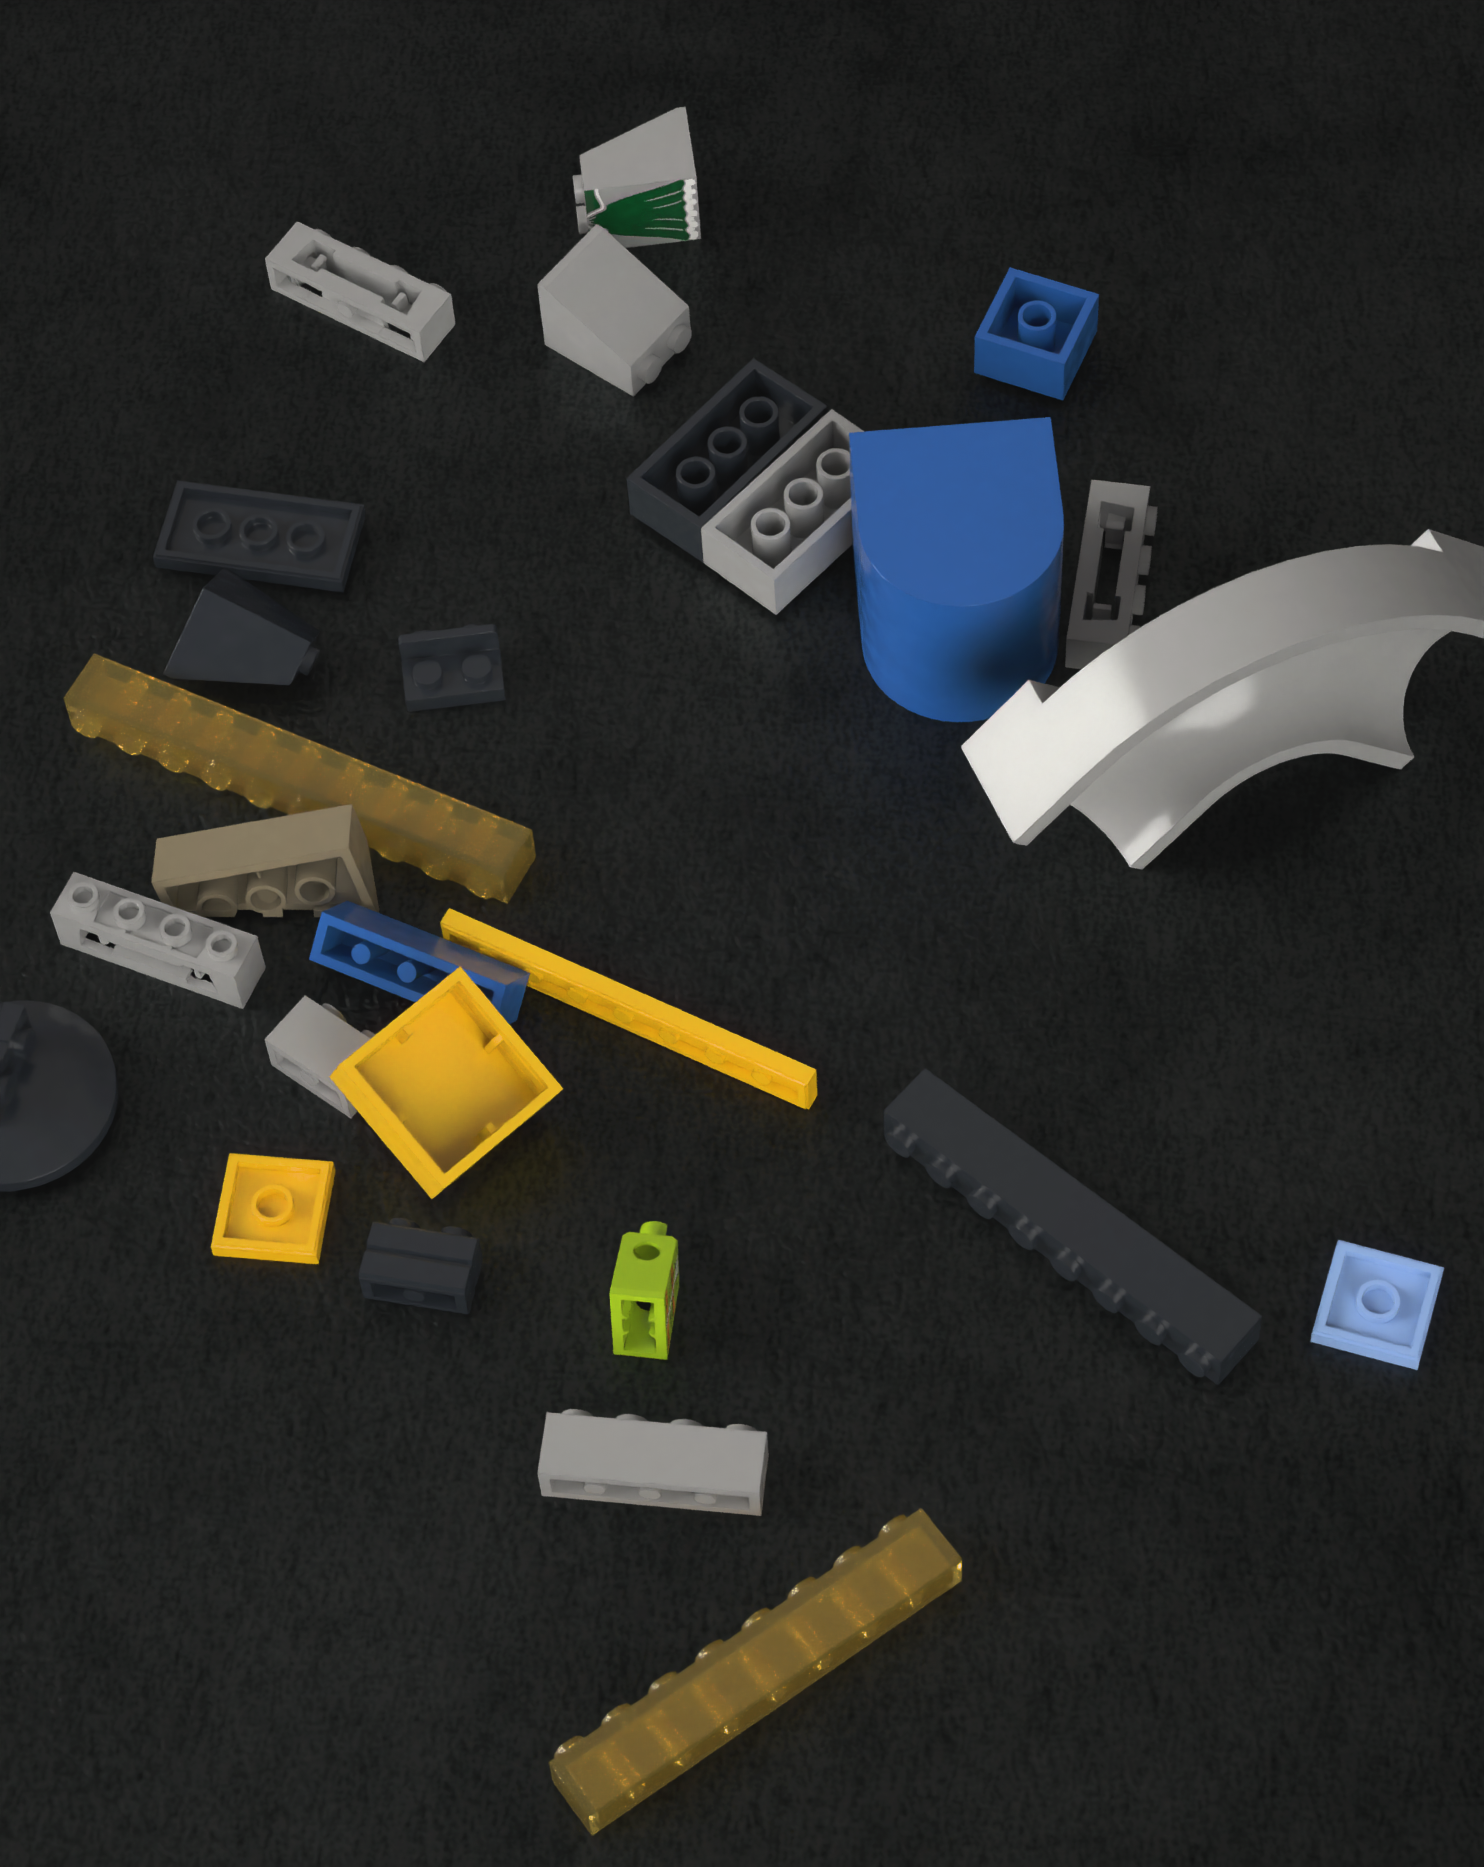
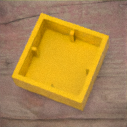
M461 966L340 1063L329 1076L431 1199L436 1197L563 1090L561 1085Z

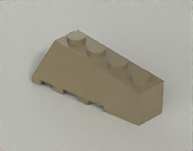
M352 804L163 837L156 840L151 883L160 901L201 917H235L237 910H254L255 912L262 913L263 917H283V910H314V917H320L322 911L345 901L353 902L379 913L368 842Z

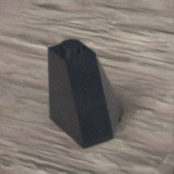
M223 568L203 587L163 674L172 679L291 685L300 673L308 676L321 650L313 646L320 631L234 572Z

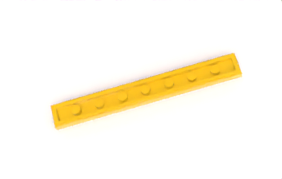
M449 908L440 921L443 939L529 972L528 987L801 1108L810 1109L817 1097L816 1069L453 909Z

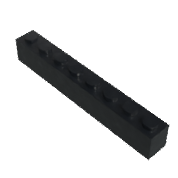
M924 1068L884 1110V1136L889 1146L896 1153L905 1158L913 1157L926 1167L930 1177L942 1187L950 1188L952 1186L967 1198L970 1206L979 1215L986 1219L993 1217L1008 1228L1010 1235L1019 1245L1028 1250L1035 1248L1050 1260L1053 1268L1062 1277L1069 1281L1077 1280L1090 1289L1097 1302L1106 1310L1112 1313L1119 1311L1134 1322L1137 1330L1146 1340L1155 1345L1162 1343L1177 1354L1181 1364L1195 1376L1203 1377L1205 1375L1215 1384L1219 1385L1259 1340L1262 1316L927 1069Z

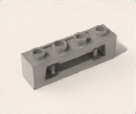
M296 222L265 258L272 290L422 362L427 360L456 324L452 297L444 288L435 283H426L408 274L397 265H388L371 257L365 250L359 247H350L335 240L321 229H312L300 222ZM304 283L311 285L317 290L322 291V297L301 286ZM388 323L410 333L411 339L388 329Z
M1091 480L1066 639L1065 667L1083 669L1103 652L1140 628V626L1132 625L1133 614L1143 615L1146 586L1138 585L1139 574L1149 575L1152 546L1144 545L1145 535L1154 536L1158 510V507L1149 506L1150 486ZM1104 531H1106L1104 548L1122 550L1115 595L1114 620H1111L1112 605L1095 603L1102 562Z
M73 872L50 912L61 945L241 1009L245 1007L266 968L258 936ZM90 932L98 935L100 943L86 938L87 934ZM109 942H111L116 945L114 948H111L106 946L105 944H109ZM193 969L196 977L191 976ZM205 973L209 974L212 982L201 980Z

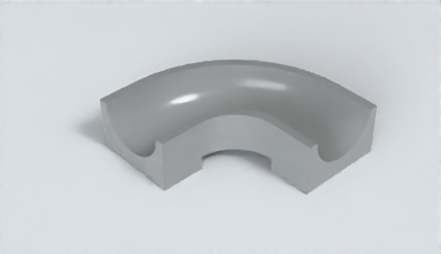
M1428 529L1411 546L1385 544L1341 548L1287 560L1251 572L1217 586L1140 627L1095 658L1061 687L1028 680L961 748L1013 843L1027 846L1061 812L1071 805L1087 816L1108 836L1123 855L1129 867L1144 869L1220 797L1246 779L1274 765L1294 758L1322 753L1340 754L1396 769H1402L1413 759L1414 755L1409 747L1404 730L1403 706L1406 689L1414 668L1424 653L1437 640L1451 631L1484 638V547Z

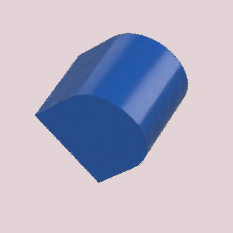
M1051 417L849 433L852 552L861 643L867 669L879 688L897 704L918 715L941 721L972 722L989 719L1028 680L1045 684L1054 668L1059 648L1064 515Z

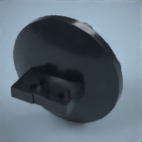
M25 1000L0 1003V1191L14 1192L37 1187L69 1173L87 1159L99 1146L107 1134L116 1112L119 1093L118 1076L106 1043L101 1035L83 1018L67 1009L50 1003Z

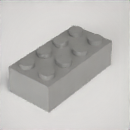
M831 409L701 528L704 564L777 615L852 545L849 433L864 431Z

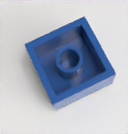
M1010 267L975 335L974 373L1064 400L1097 332L1099 294Z

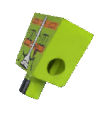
M646 1222L641 1226L640 1233L628 1232L622 1236L609 1293L613 1353L616 1355L664 1360L668 1358L679 1288L678 1240L672 1237V1229L662 1222ZM636 1301L650 1302V1311L641 1309Z

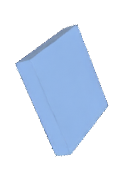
M1338 1240L1310 1342L1418 1370L1444 1267Z

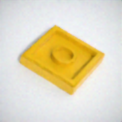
M229 1153L211 1244L213 1256L319 1264L336 1171L334 1162Z

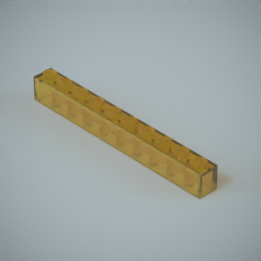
M95 653L64 697L72 726L84 736L90 738L98 736L115 743L128 754H142L155 759L172 772L181 773L184 771L199 777L216 790L223 791L228 789L243 795L258 807L269 808L270 806L292 815L352 804L366 835L368 847L377 850L379 854L390 861H404L417 866L434 879H448L466 886L470 892L484 899L493 897L508 904L536 858L532 829Z

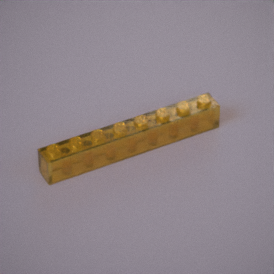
M919 1509L909 1517L905 1515L895 1517L881 1529L877 1539L863 1548L854 1546L845 1551L835 1561L834 1568L817 1580L815 1577H809L798 1583L788 1594V1599L770 1611L768 1608H764L754 1613L745 1621L742 1631L726 1642L716 1640L707 1645L696 1656L695 1663L679 1674L673 1671L660 1677L653 1683L648 1691L649 1694L632 1706L626 1703L613 1709L603 1719L600 1728L585 1738L576 1736L562 1744L555 1752L554 1759L549 1762L553 1783L589 1833L594 1835L962 1581V1558L923 1509Z

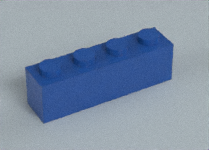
M345 901L321 912L309 957L311 961L413 1002H417L461 966L509 1024L515 1022L518 1018L530 973L350 901Z

